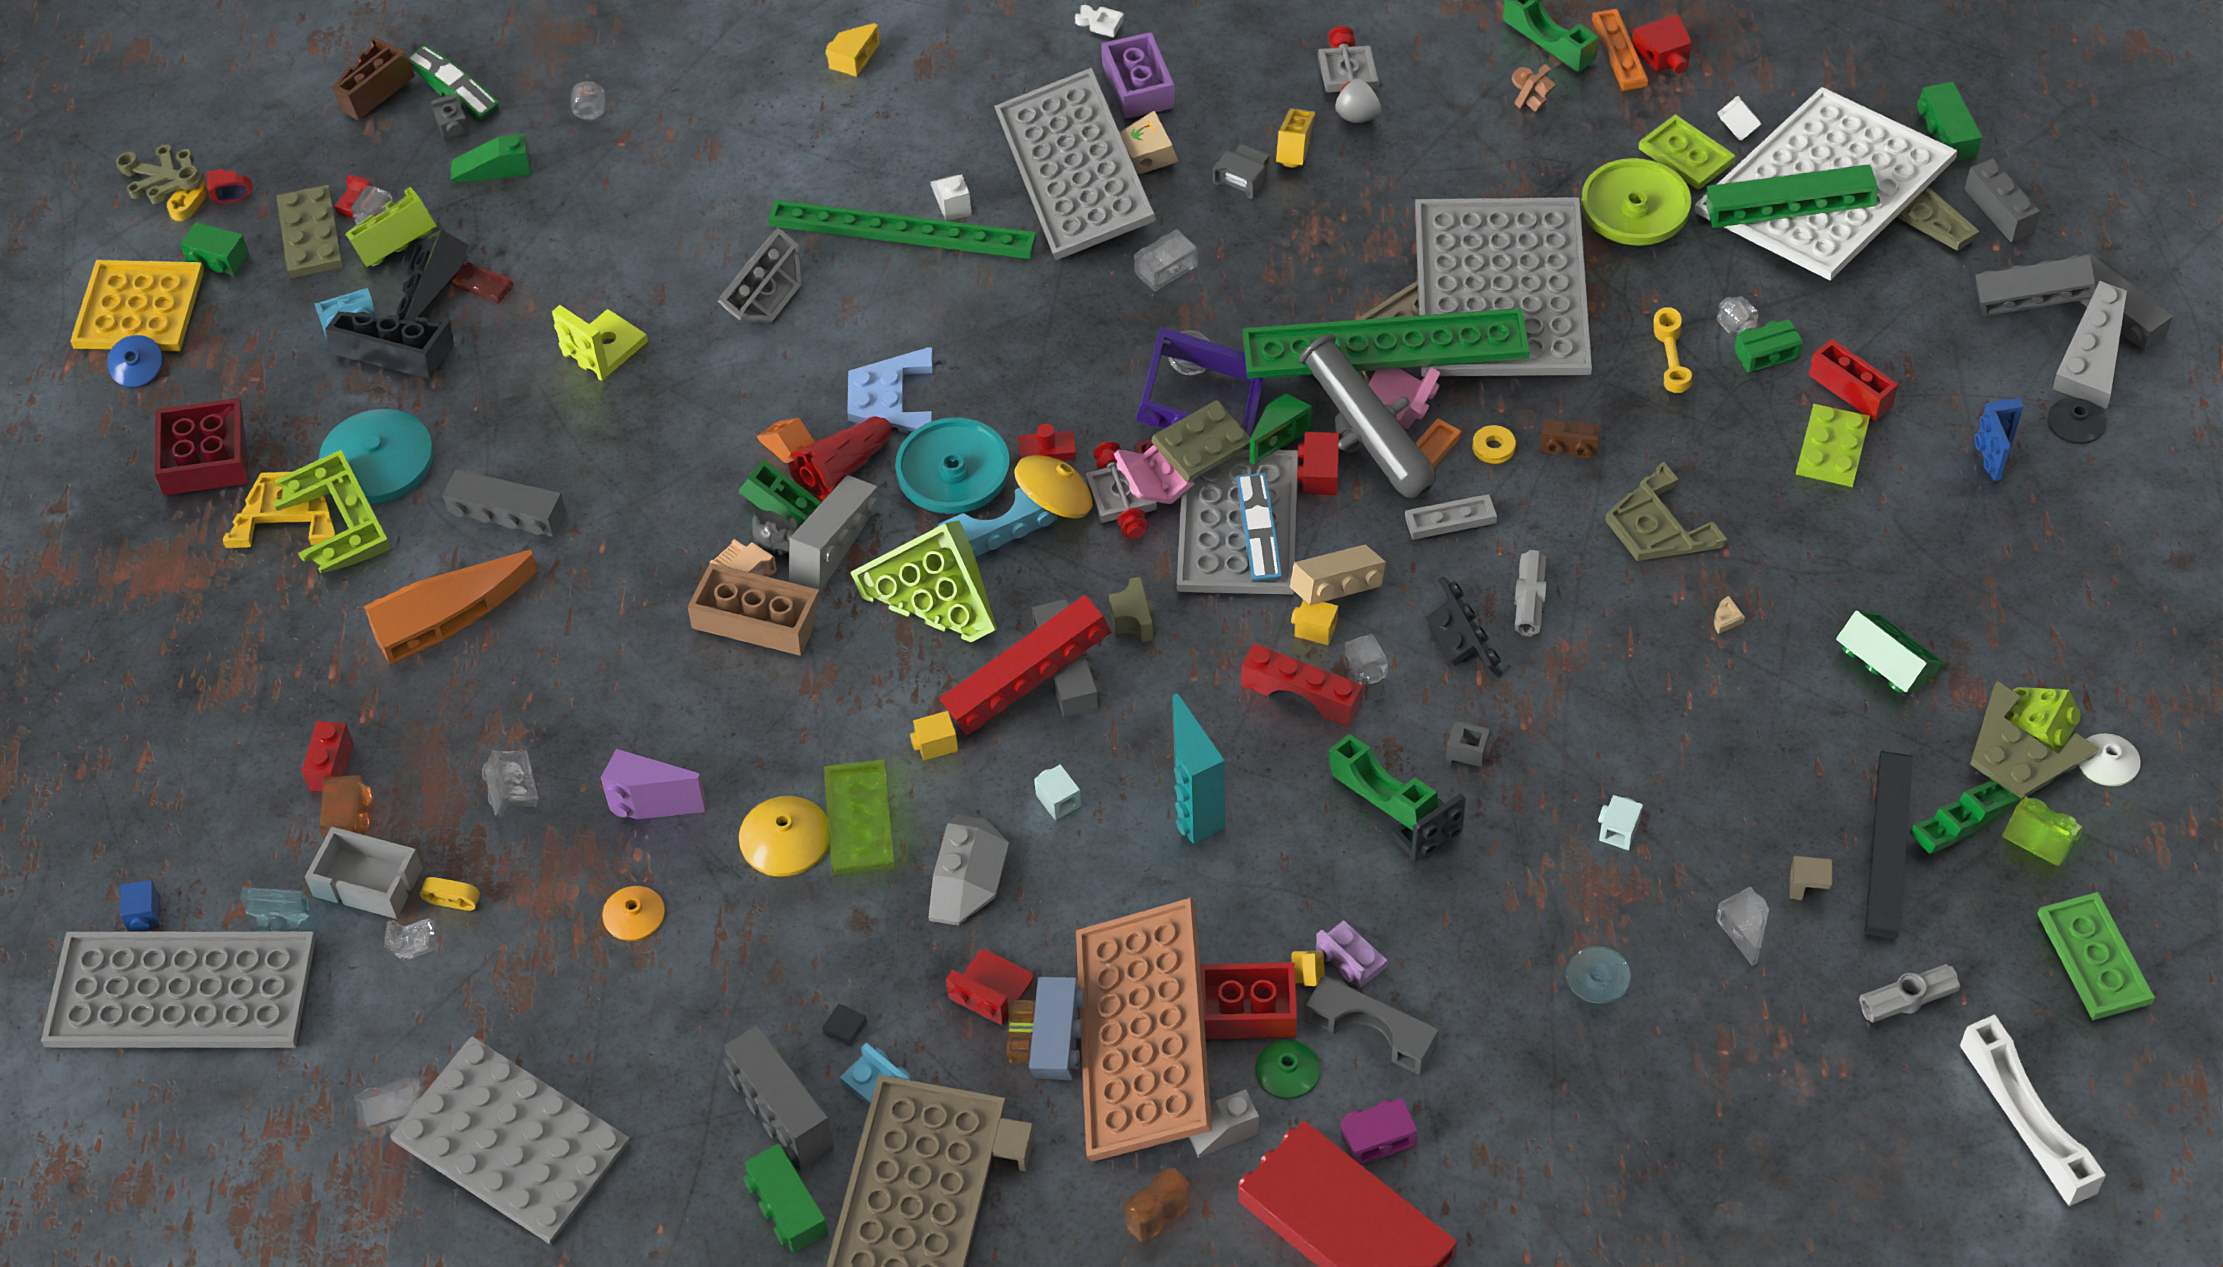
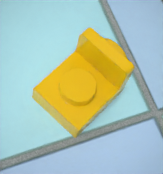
M1323 950L1294 951L1291 953V960L1295 966V983H1304V986H1317L1322 977L1325 976Z

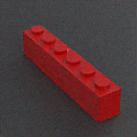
M1083 595L945 693L939 700L945 710L948 711L952 720L963 734L967 736L974 730L979 729L998 713L1003 712L1019 698L1028 694L1047 678L1052 677L1068 663L1076 660L1082 653L1096 643L1101 642L1112 632L1104 616L1087 596Z

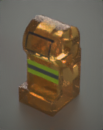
M1009 1000L1006 1046L1008 1063L1030 1062L1036 1001Z

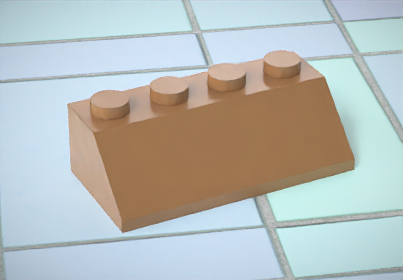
M710 563L688 605L692 629L801 656L812 634L820 592L819 589Z

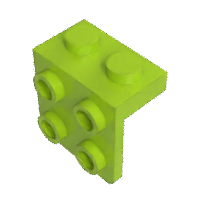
M2026 687L2013 689L2021 697L2005 719L2032 737H2037L2038 741L2056 753H2060L2068 743L2069 737L2081 717L2080 709L2077 707L2070 690Z

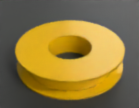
M1490 425L1479 429L1475 433L1472 448L1474 454L1480 460L1486 463L1498 464L1509 460L1513 456L1516 440L1508 429L1497 425ZM1489 441H1498L1501 443L1502 446L1499 448H1490L1489 446H1487L1486 443H1488Z

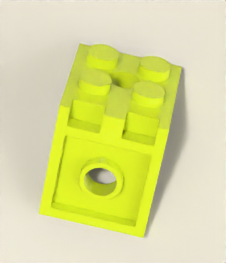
M561 305L552 311L555 321L554 327L558 333L559 346L563 355L575 358L578 361V365L586 371L590 368L596 372L598 379L601 381L648 342L646 333L609 309L604 311L590 324ZM607 339L615 340L613 343L610 344L603 343V341Z

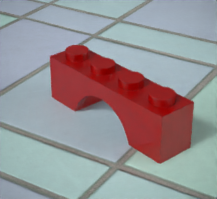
M1253 643L1241 664V686L1267 696L1276 690H1287L1297 693L1314 704L1323 718L1348 728L1351 727L1362 707V684Z

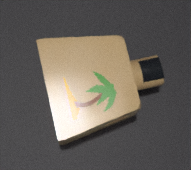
M1155 111L1120 132L1132 164L1138 174L1178 162L1172 143Z

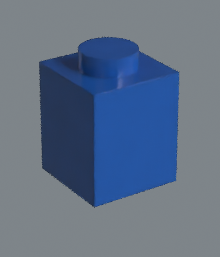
M152 880L121 885L120 917L128 932H144L148 929L160 928V895Z

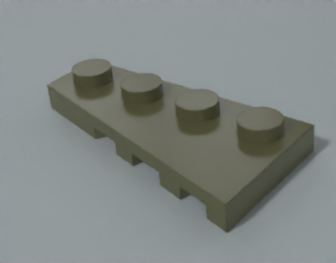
M1928 186L1896 216L1957 251L1978 239L1980 232Z

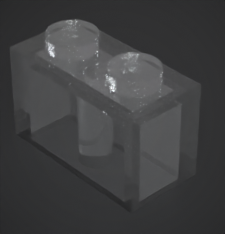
M1177 229L1134 254L1135 274L1154 292L1197 267V247Z
M417 1076L402 1078L393 1084L379 1088H368L362 1093L353 1095L359 1126L367 1143L389 1137L423 1096Z

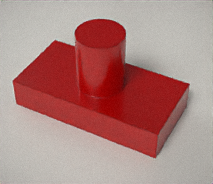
M1041 424L1037 428V434L1017 435L1020 460L1032 455L1048 456L1061 461L1076 459L1074 430L1054 432L1052 425Z

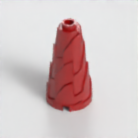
M872 416L825 439L818 440L805 447L801 446L788 457V459H793L792 462L788 463L793 480L806 491H811L815 494L814 497L818 500H825L847 475L852 476V473L869 461L870 456L886 445V441L891 437L892 426L886 418Z

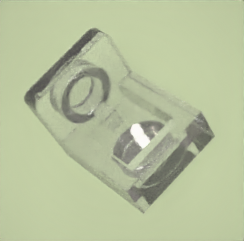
M428 918L403 927L394 920L388 921L386 923L384 946L403 961L432 952L435 946L436 923Z

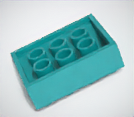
M1177 693L1172 695L1174 773L1176 784L1174 788L1177 799L1175 807L1178 814L1176 825L1183 836L1187 835L1191 842L1195 844L1225 829V760Z

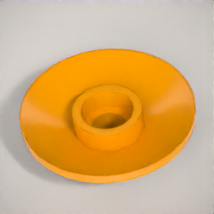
M629 886L620 889L607 900L603 909V922L608 932L614 937L626 941H637L652 935L661 926L665 917V907L662 898L657 892L644 886ZM632 906H637V907H636L635 909H633V910H629V909H628V908H630V907H632Z

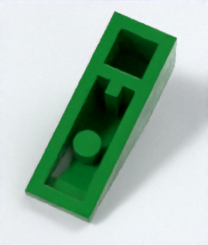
M525 134L497 137L451 160L452 183L531 175V155Z
M1287 393L1269 403L1250 438V463L1255 465L1302 436L1305 432L1310 431L1312 406Z
M763 458L738 490L741 495L760 509L765 511L772 510L782 515L786 520H790L793 516L797 519L800 526L822 503Z

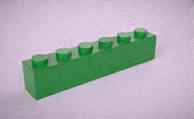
M1867 164L1707 186L1706 207L1712 228L1874 207L1876 206L1878 186L1871 165Z

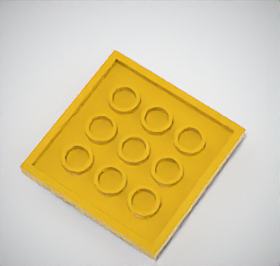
M96 260L70 340L73 349L111 350L118 341L127 336L143 335L156 342L161 351H181L204 272L202 262Z

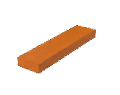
M1618 9L1592 13V22L1622 91L1647 87L1648 78Z

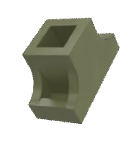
M1141 577L1130 578L1129 585L1124 591L1109 594L1110 615L1115 635L1131 633L1139 637L1141 643L1153 641L1151 617L1154 616L1152 600H1146Z

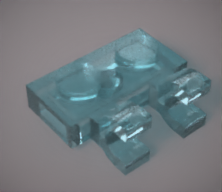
M242 887L240 900L246 913L257 917L256 925L258 932H272L271 919H276V916L287 919V931H303L301 920L306 921L311 908L304 891Z

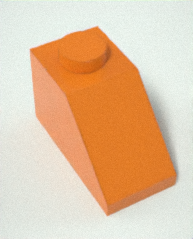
M799 417L777 421L756 436L763 445L785 463L793 461L792 458L788 459L792 452L801 446L805 447L815 442Z

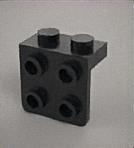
M1458 794L1446 803L1438 799L1439 807L1417 821L1413 826V831L1400 824L1392 830L1391 837L1414 861L1423 856H1430L1437 850L1439 845L1447 840H1454L1461 834L1466 798L1462 794Z

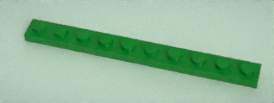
M774 200L768 217L769 226L1026 259H1031L1036 243V232L783 200Z

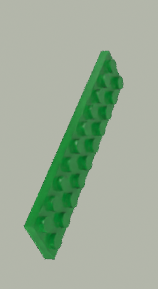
M1522 308L1243 328L1247 379L1313 374L1307 364L1303 365L1299 362V357L1311 343L1327 334H1333L1336 337L1335 344L1357 371L1529 359L1530 353Z

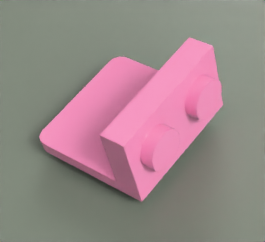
M1431 367L1420 381L1399 368L1375 370L1368 385L1384 405L1388 404L1390 406L1401 397L1409 399V405L1396 414V420L1402 427L1408 430L1416 418L1421 420L1429 407L1425 402L1427 398L1432 400L1440 385L1436 381L1441 372Z
M1154 445L1144 454L1121 449L1114 453L1118 461L1117 466L1130 483V491L1139 499L1172 504L1195 484L1193 480L1186 483Z

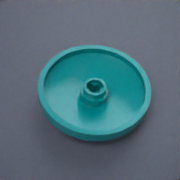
M376 409L358 413L338 424L325 438L319 454V459L342 450L368 503H381L401 497L421 483L432 466L434 449L428 430L417 418L398 410Z
M944 418L917 428L901 444L895 462L898 484L907 498L926 510L944 514L968 512L989 503L1002 491L1010 473L1009 452L1002 437L988 425L967 418Z

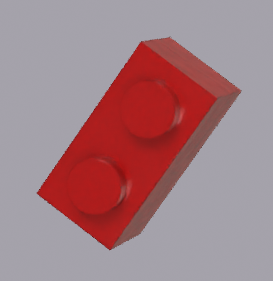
M1305 432L1304 443H1299L1298 460H1304L1303 466L1298 465L1297 483H1303L1302 494L1337 495L1339 433Z
M316 722L302 767V773L310 791L339 793L354 744L346 723Z

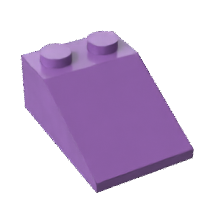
M616 749L601 776L609 809L619 817L628 816L638 820L706 812L708 808L700 773Z

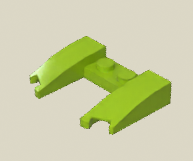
M342 450L336 451L275 480L276 486L283 487L282 499H274V506L277 511L331 493L349 528L298 553L304 562L311 559L319 564V572L325 573L351 566L391 550V546Z

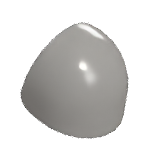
M1360 78L1352 80L1343 88L1335 105L1338 114L1346 121L1352 123L1368 122L1380 117L1382 114L1381 105L1376 94Z

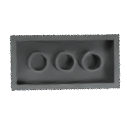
M758 1025L724 1045L727 1055L724 1063L731 1073L728 1075L730 1083L737 1092L742 1090L747 1096L745 1101L754 1115L760 1113L765 1120L762 1122L765 1130L771 1138L777 1136L782 1143L780 1146L790 1162L795 1160L798 1166L803 1169L834 1149L827 1116Z

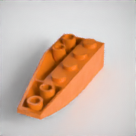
M526 550L417 581L383 598L374 600L372 603L365 605L364 608L375 639L391 665L441 642L471 625L517 591L538 570L532 551Z

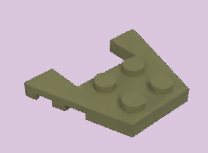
M1665 462L1660 463L1650 477L1646 476L1633 493L1629 492L1606 514V523L1637 561L1726 547L1727 538L1713 521L1687 533L1658 498V495L1678 486L1679 479Z
M1997 681L1991 692L1970 765L2019 798L2024 799L2051 783L2054 778L2064 772L2068 773L2086 759L2090 760L2096 755L2099 748L2077 733L2072 736L2060 753H2056L2005 719L2021 696Z

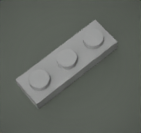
M1489 494L1405 510V520L1412 540L1495 524L1497 522V515Z

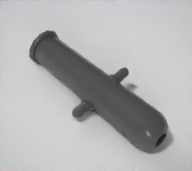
M1327 334L1315 340L1301 353L1299 362L1303 365H1308L1352 427L1350 429L1351 432L1338 441L1339 449L1345 450L1357 441L1359 443L1362 442L1399 493L1411 499L1425 494L1431 489L1436 480L1434 467L1396 420V414L1409 405V399L1401 397L1390 406L1388 404L1384 405L1335 344L1336 337L1333 334Z

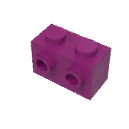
M1403 1098L1394 1101L1385 1100L1374 1108L1365 1111L1355 1110L1341 1118L1340 1134L1350 1157L1360 1165L1416 1147L1418 1131Z

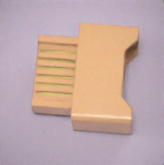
M735 539L719 556L710 561L713 564L762 576H772L777 571L773 555L753 542L745 547Z

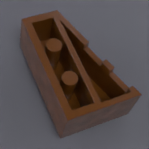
M374 36L369 40L370 46L365 52L360 51L356 56L358 61L353 68L348 67L332 87L342 112L357 120L366 116L377 105L384 102L390 95L415 77L406 52Z

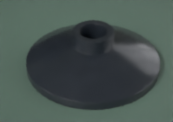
M2066 398L2056 402L2051 407L2048 413V424L2053 433L2059 438L2071 443L2085 444L2093 442L2102 436L2106 428V418L2102 410L2094 403L2081 398Z

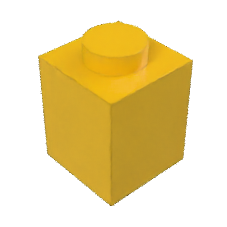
M1303 599L1301 606L1295 607L1291 618V623L1295 624V637L1328 646L1338 624V606L1326 602L1309 605Z
M948 711L913 720L914 733H910V738L914 751L920 750L923 761L958 751L956 733Z

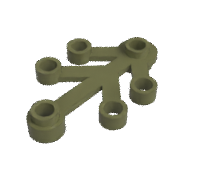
M162 145L156 150L162 167L139 162L133 152L123 153L116 159V165L122 174L133 176L141 173L151 176L144 180L130 183L126 190L132 199H138L145 194V189L150 188L147 191V196L154 204L162 202L166 197L165 194L179 188L184 190L197 188L204 178L201 170L192 165L195 158L189 149H183L176 155L178 162L182 166L179 171L174 170L172 159L175 154L169 145ZM167 180H173V181L168 182V183H166V184H164V185L155 186V185L160 184V183H162V182H165V181H167Z

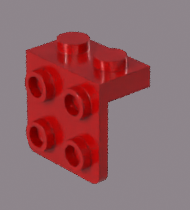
M985 949L977 953L963 975L952 970L946 978L949 999L1002 1026L1033 982V974L1030 971Z

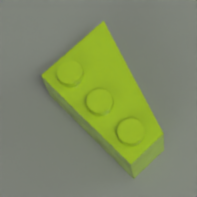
M411 187L404 191L407 196L396 204L393 201L388 202L385 205L386 211L375 217L370 215L345 233L366 267L382 263L386 259V255L393 251L400 252L409 246L410 241L417 237L421 239L428 236L432 229L436 227L423 202Z

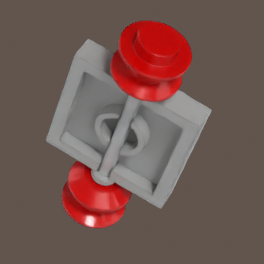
M1348 26L1333 28L1328 35L1330 48L1319 49L1318 59L1326 92L1342 91L1348 83L1356 78L1364 80L1371 89H1378V77L1370 46L1355 47L1354 32Z
M1102 442L1093 452V456L1097 460V467L1100 470L1085 473L1086 482L1091 491L1100 521L1104 523L1117 519L1118 525L1122 527L1121 533L1124 537L1139 538L1149 528V523L1145 519V512L1157 510L1156 502L1139 499L1132 494L1129 488L1130 483L1117 466L1118 461L1114 456V453L1121 449L1120 445L1116 442Z

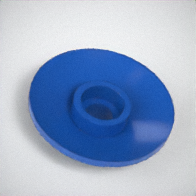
M131 335L121 339L113 346L108 356L107 365L111 377L117 383L125 387L137 388L150 383L156 378L161 370L163 357L159 346L151 338L143 335ZM136 355L133 361H128L130 356Z

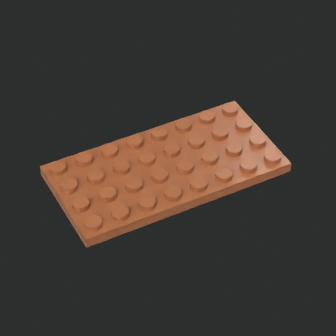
M1191 898L1076 930L1078 983L1081 989L1085 990V1006L1080 1008V1019L1083 1026L1081 1051L1086 1156L1093 1162L1212 1131L1196 903Z

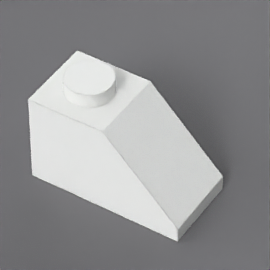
M953 175L930 181L945 221L971 216L970 194L962 175Z

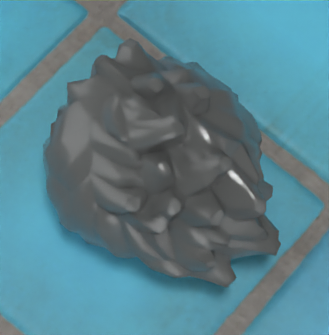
M772 510L758 511L752 519V535L754 538L752 542L773 555H777V553L783 555L789 552L790 537L799 528L797 519L792 516L790 520H786L782 515Z

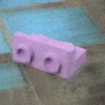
M1344 920L1327 934L1323 930L1317 933L1316 950H1323L1324 961H1330L1338 968L1340 975L1345 981H1352L1359 989L1387 968L1388 960Z

